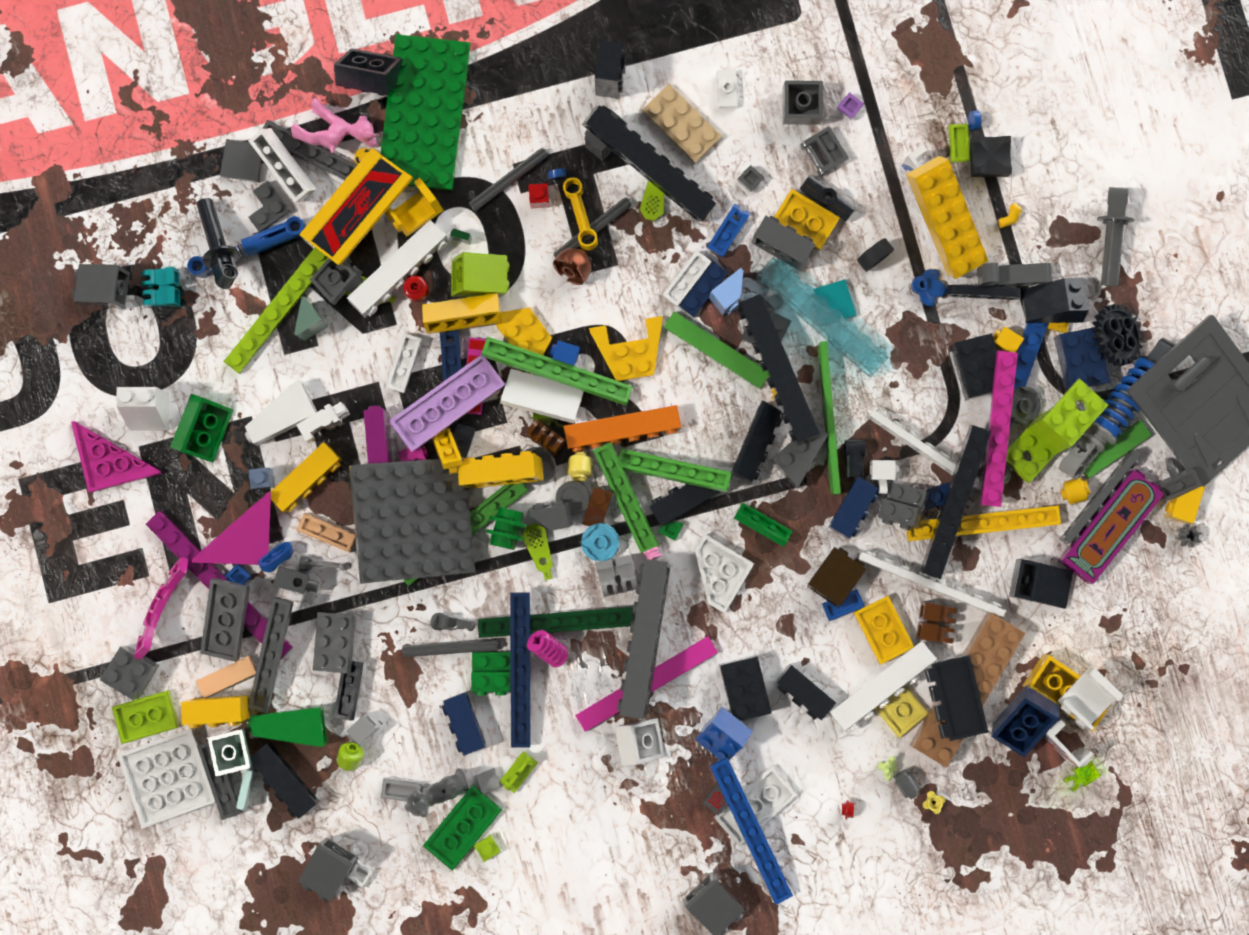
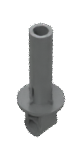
M1109 187L1107 215L1097 217V221H1102L1103 224H1106L1101 286L1118 287L1124 225L1135 221L1134 218L1125 216L1129 188Z

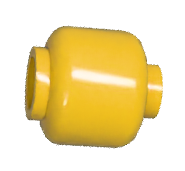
M1082 478L1064 481V489H1060L1063 501L1068 500L1071 505L1087 501L1088 495H1091L1087 481H1083Z

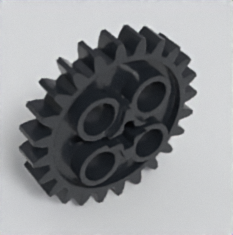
M1112 304L1103 307L1102 310H1098V315L1094 316L1097 321L1092 322L1095 329H1091L1096 335L1092 339L1097 340L1094 346H1099L1100 348L1098 354L1103 353L1102 359H1108V364L1113 363L1114 366H1124L1133 363L1134 360H1137V355L1141 354L1138 349L1143 348L1140 344L1143 338L1139 335L1143 331L1138 330L1140 324L1135 322L1137 317L1132 318L1133 312H1127V307L1122 308L1121 304Z

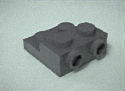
M349 257L346 258L341 266L328 259L310 279L329 302L334 305L347 291L352 293L364 280L360 276L363 272L355 265L353 267L350 265L352 261Z
M891 482L887 497L882 501L878 517L882 519V523L893 526V523L900 524V528L911 531V528L918 529L929 492Z

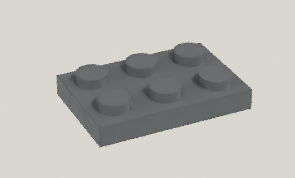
M318 612L312 670L351 673L356 615Z

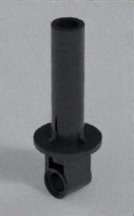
M203 198L196 203L209 246V250L203 255L202 261L206 267L212 269L216 285L221 289H229L238 276L235 262L239 259V251L233 246L226 245L214 202L210 198Z

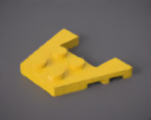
M662 316L645 319L648 333L647 339L612 345L609 344L606 325L589 328L591 336L616 381L620 382L654 376Z

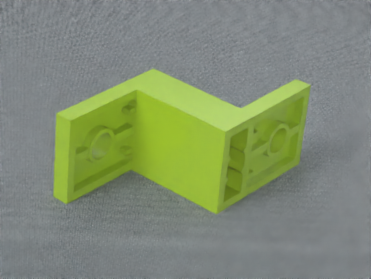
M1079 378L1052 408L1037 416L1008 447L1006 464L1024 481L1030 483L1056 454L1073 446L1106 409L1108 404ZM1077 401L1084 404V411L1077 409ZM1024 451L1031 454L1030 461H1026L1023 458Z

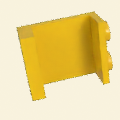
M421 178L414 181L419 189L417 194L394 210H391L389 207L385 212L390 222L394 220L392 224L398 232L402 231L406 237L444 211Z

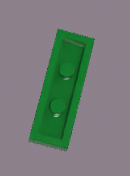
M743 502L734 516V519L783 547L792 533V530Z

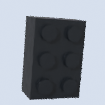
M600 40L594 77L595 95L618 99V94L623 91L626 51L623 50L622 43Z
M992 333L953 343L950 348L965 401L992 394L997 352Z
M750 656L719 664L730 713L734 717L744 721L772 714L758 656Z

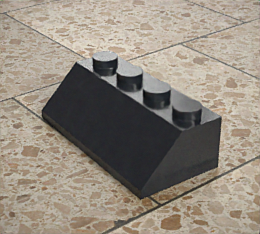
M762 400L759 404L731 470L733 476L752 483L753 480L757 481L761 472L758 469L761 462H765L769 453L766 452L768 444L772 445L776 436L773 434L775 427L779 428L783 420L780 416L782 411Z

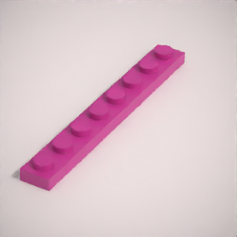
M996 352L988 430L992 432L986 447L980 505L1001 507L1018 355L1015 352Z

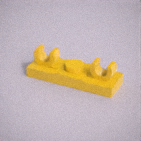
M446 428L433 437L432 440L443 469L448 468L449 474L457 473V466L463 465L450 428Z

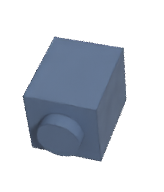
M267 467L249 470L251 489L275 488L273 469Z

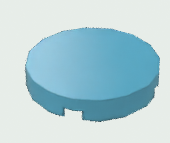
M604 523L589 526L583 533L581 540L583 552L587 557L595 561H606L614 557L620 543L616 530Z

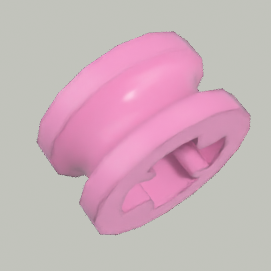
M659 547L643 552V555H646V559L655 560L662 556L658 552Z

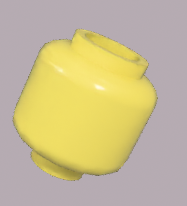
M576 452L575 455L570 456L568 459L567 474L574 481H586L592 475L593 460L585 452Z

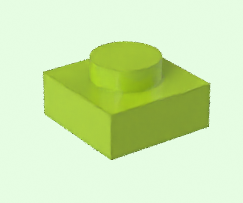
M491 834L474 844L483 862L501 852Z

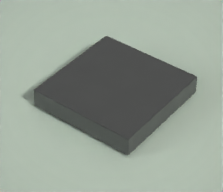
M226 139L220 176L259 183L262 158L249 142Z

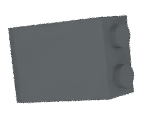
M79 264L78 269L75 271L76 287L72 292L74 302L80 305L125 310L130 272L119 265Z
M326 837L317 845L298 882L301 883L304 889L308 891L313 890L318 893L317 896L320 899L332 901L359 857Z
M712 872L683 899L684 907L712 935H724L729 930L728 926L733 921L736 923L744 916V907Z

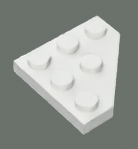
M704 534L695 549V555L707 602L725 613L754 563Z

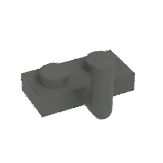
M1171 458L1165 460L1167 471L1171 477L1157 483L1161 488L1160 491L1164 493L1163 498L1165 501H1169L1202 486V482L1193 467L1177 473L1173 460Z

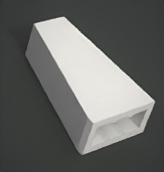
M300 379L296 380L245 426L247 430L245 436L249 443L252 442L254 445L262 444L297 427L296 424L317 412L303 381Z

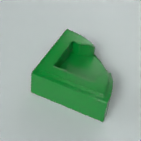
M669 522L662 526L658 532L675 541L684 524L681 522Z

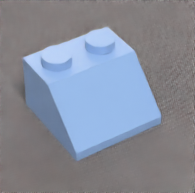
M742 268L710 292L709 299L723 316L726 313L730 315L738 309L743 279Z

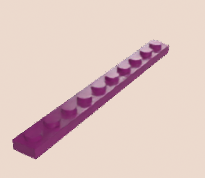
M158 511L146 523V526L179 559L180 557L188 559L187 568L208 589L210 579L212 578L228 581L212 563H192V558L200 550L162 511ZM248 601L244 626L262 644L268 620ZM286 639L281 659L293 648Z

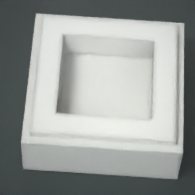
M358 860L347 878L361 888H364L375 870Z

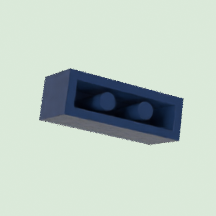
M860 477L855 478L828 528L847 539L851 536L855 537L860 528L857 526L860 520L864 521L869 513V510H867L869 504H873L879 495L876 493L878 488Z
M467 691L443 700L442 710L445 716H449L451 723H448L451 733L455 734L458 740L455 742L458 752H462L463 756L485 748L487 744Z

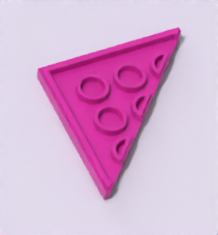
M75 421L71 422L88 493L162 474L157 468Z
M267 492L258 502L245 511L242 516L205 546L203 550L192 558V563L259 565L258 561L269 552L271 492Z

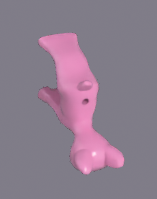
M314 98L311 103L313 107L312 112L330 124L328 130L311 133L297 124H293L291 127L294 139L304 141L313 146H324L330 149L331 153L335 152V148L338 147L346 135H351L370 147L378 146L377 141L374 139L377 135L374 134L372 124L366 116H360L355 124H349L329 111L317 98Z

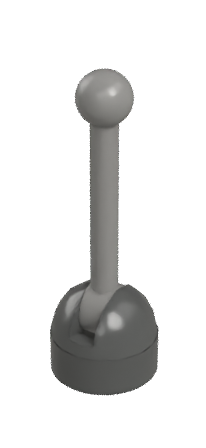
M300 556L299 571H309L313 566L339 568L341 571L347 568L345 563L340 565L314 563L310 557Z

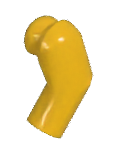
M1017 203L1011 204L1009 206V215L998 219L999 227L1004 228L1017 223L1022 213L1021 206Z

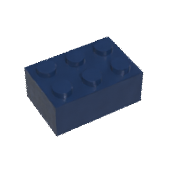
M1095 327L1063 333L1054 337L1066 391L1079 378L1089 388L1110 383L1105 359H1102L1103 353L1098 354L1100 348L1099 346H1094L1097 340L1092 339L1096 335L1091 329H1095Z
M1026 685L992 725L991 737L1025 757L1058 721L1060 705Z

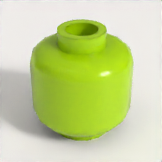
M352 742L342 744L336 759L338 766L346 771L358 769L364 755L363 748L357 743Z

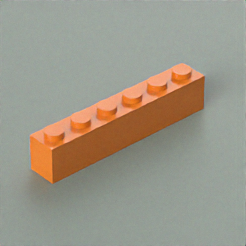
M674 405L566 425L564 430L568 450L580 452L584 451L583 447L591 446V449H596L603 446L602 444L611 442L612 445H618L622 443L621 440L629 439V442L639 441L642 436H648L649 439L659 437V433L664 432L667 435L676 434L681 429L678 406Z

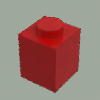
M548 183L528 185L531 209L549 208Z

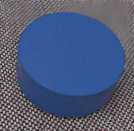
M978 110L970 111L968 116L970 130H978L982 123L981 113Z
M566 168L548 171V177L550 180L567 177Z

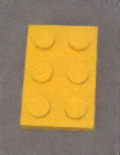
M792 188L774 216L783 226H791L796 230L797 234L810 237L813 243L816 244L814 248L819 251L840 219L837 215Z
M888 595L853 612L879 665L914 647Z

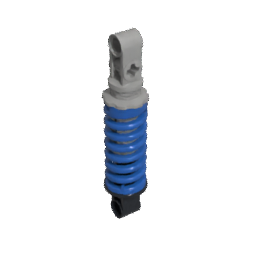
M1161 338L1148 356L1139 355L1137 357L1134 368H1130L1127 371V376L1121 379V384H1117L1114 387V392H1111L1108 395V399L1104 400L1108 404L1106 409L1090 425L1086 432L1081 435L1080 440L1074 445L1067 456L1061 460L1059 464L1060 471L1077 480L1083 475L1086 468L1093 462L1099 452L1104 451L1107 443L1115 445L1117 436L1123 433L1120 427L1127 428L1129 426L1126 419L1134 420L1135 414L1133 411H1141L1126 390L1176 345L1175 343L1166 338Z

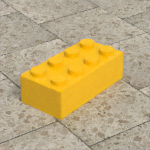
M531 451L520 452V455L517 456L512 453L501 454L499 458L487 455L482 456L481 460H475L473 457L464 458L463 465L458 466L459 485L468 489L544 481L542 458L535 453H531Z
M1043 654L1022 686L1028 685L1061 707L1062 705L1058 700L1081 676L1052 656ZM1111 704L1091 724L1094 727V729L1089 731L1094 732L1097 725L1099 724V722L1101 721V719L1103 718ZM1060 709L1061 713H1063L1073 721L1076 720L1071 714L1068 716Z

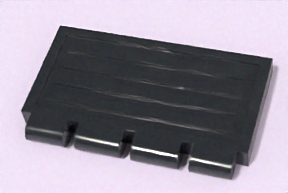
M970 655L930 663L931 668L924 669L927 683L935 682V685L929 686L932 702H940V704L934 705L933 708L936 720H944L945 722L938 725L941 739L949 738V741L988 733Z

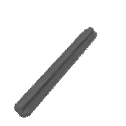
M540 148L470 201L471 208L477 211L546 159L548 153L545 149Z
M624 197L592 222L590 228L596 233L631 207L629 199ZM579 233L553 253L554 257L556 258L561 251L567 248H578L580 246L578 241ZM593 235L583 236L582 243H585Z
M497 639L403 646L404 657L497 651L499 646Z

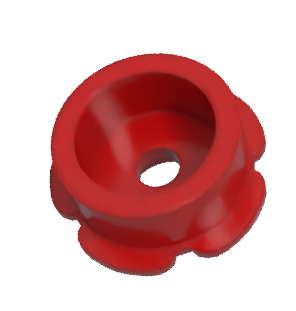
M846 800V804L842 803L841 815H845L846 820L854 816V802H848V800Z

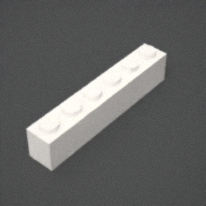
M431 220L428 221L347 297L348 301L364 318L368 315L372 316L377 311V306L381 302H387L395 289L399 290L402 288L409 276H414L423 263L427 264L433 258L432 254L437 250L441 251L446 246V235Z
M921 641L832 710L830 715L844 732L849 730L851 733L859 727V721L863 718L866 721L875 714L873 711L878 706L882 709L890 702L888 699L891 696L895 695L897 697L905 691L904 686L908 683L911 685L916 683L924 669L931 668L930 663L937 661L936 657Z

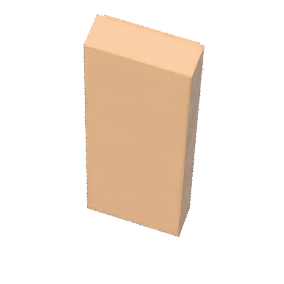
M306 513L303 514L296 530L351 553L356 541L354 533Z
M247 656L196 680V683L203 698H206L255 675L256 668L251 657Z

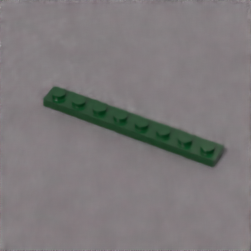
M632 607L530 615V634L539 630L553 633L629 627L631 621H633ZM510 616L477 619L479 638L510 636Z

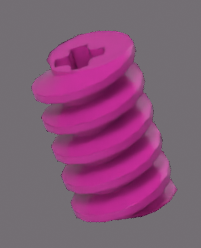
M539 630L534 632L527 641V648L552 667H560L567 660V647L546 631Z

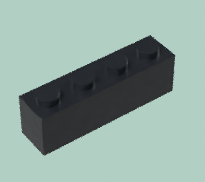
M685 484L680 489L676 486L669 490V495L663 499L659 496L652 500V505L649 508L661 527L722 491Z
M271 742L265 744L250 757L251 768L263 776L262 780L265 785L274 789L276 798L289 807L287 810L293 817L301 818L320 802Z

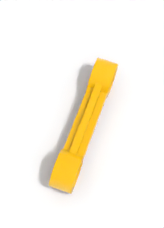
M569 178L564 182L563 189L565 196L571 200L580 231L578 241L582 249L593 250L598 244L596 232L590 228L581 197L583 194L582 183L577 178ZM572 184H577L580 187L576 193H569L566 190ZM585 235H593L595 237L591 244H584L581 241Z

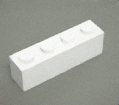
M271 128L261 129L248 140L294 202L306 200L317 190Z

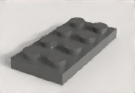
M218 578L210 579L200 654L234 662L239 660L249 585Z

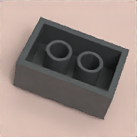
M766 215L751 242L798 271L802 269L816 245L810 237L806 235L801 236L796 233L793 227L788 225L785 227L780 224L777 218Z

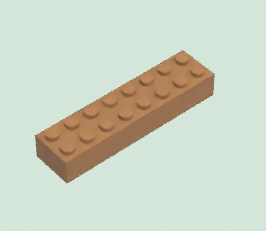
M988 612L961 655H970L982 706L1025 635V632L995 614ZM937 701L933 703L928 712L929 714L923 720L909 745L947 768L964 738L949 741V738L941 739L938 725L945 722L944 720H936L933 706L940 704Z

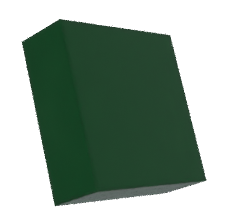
M452 229L450 236L453 240L471 244L472 237L470 233Z

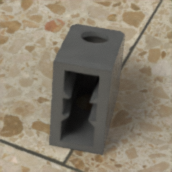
M280 566L277 569L273 586L304 594L306 590L317 593L320 582L309 579L310 574ZM295 578L302 580L301 586L295 584Z

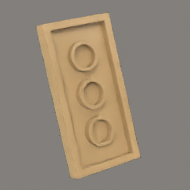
M670 84L642 109V112L694 164L722 138V135Z

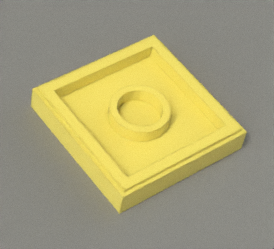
M904 686L905 691L899 696H891L888 699L890 702L881 709L878 706L875 709L898 738L902 737L929 714L907 686Z

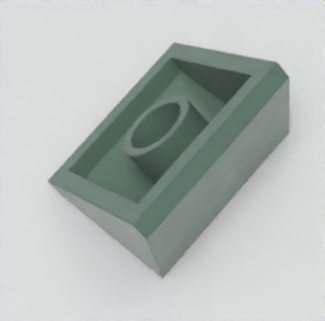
M302 297L294 335L306 341L328 325L313 303L306 297Z
M244 729L208 738L216 776L252 767Z

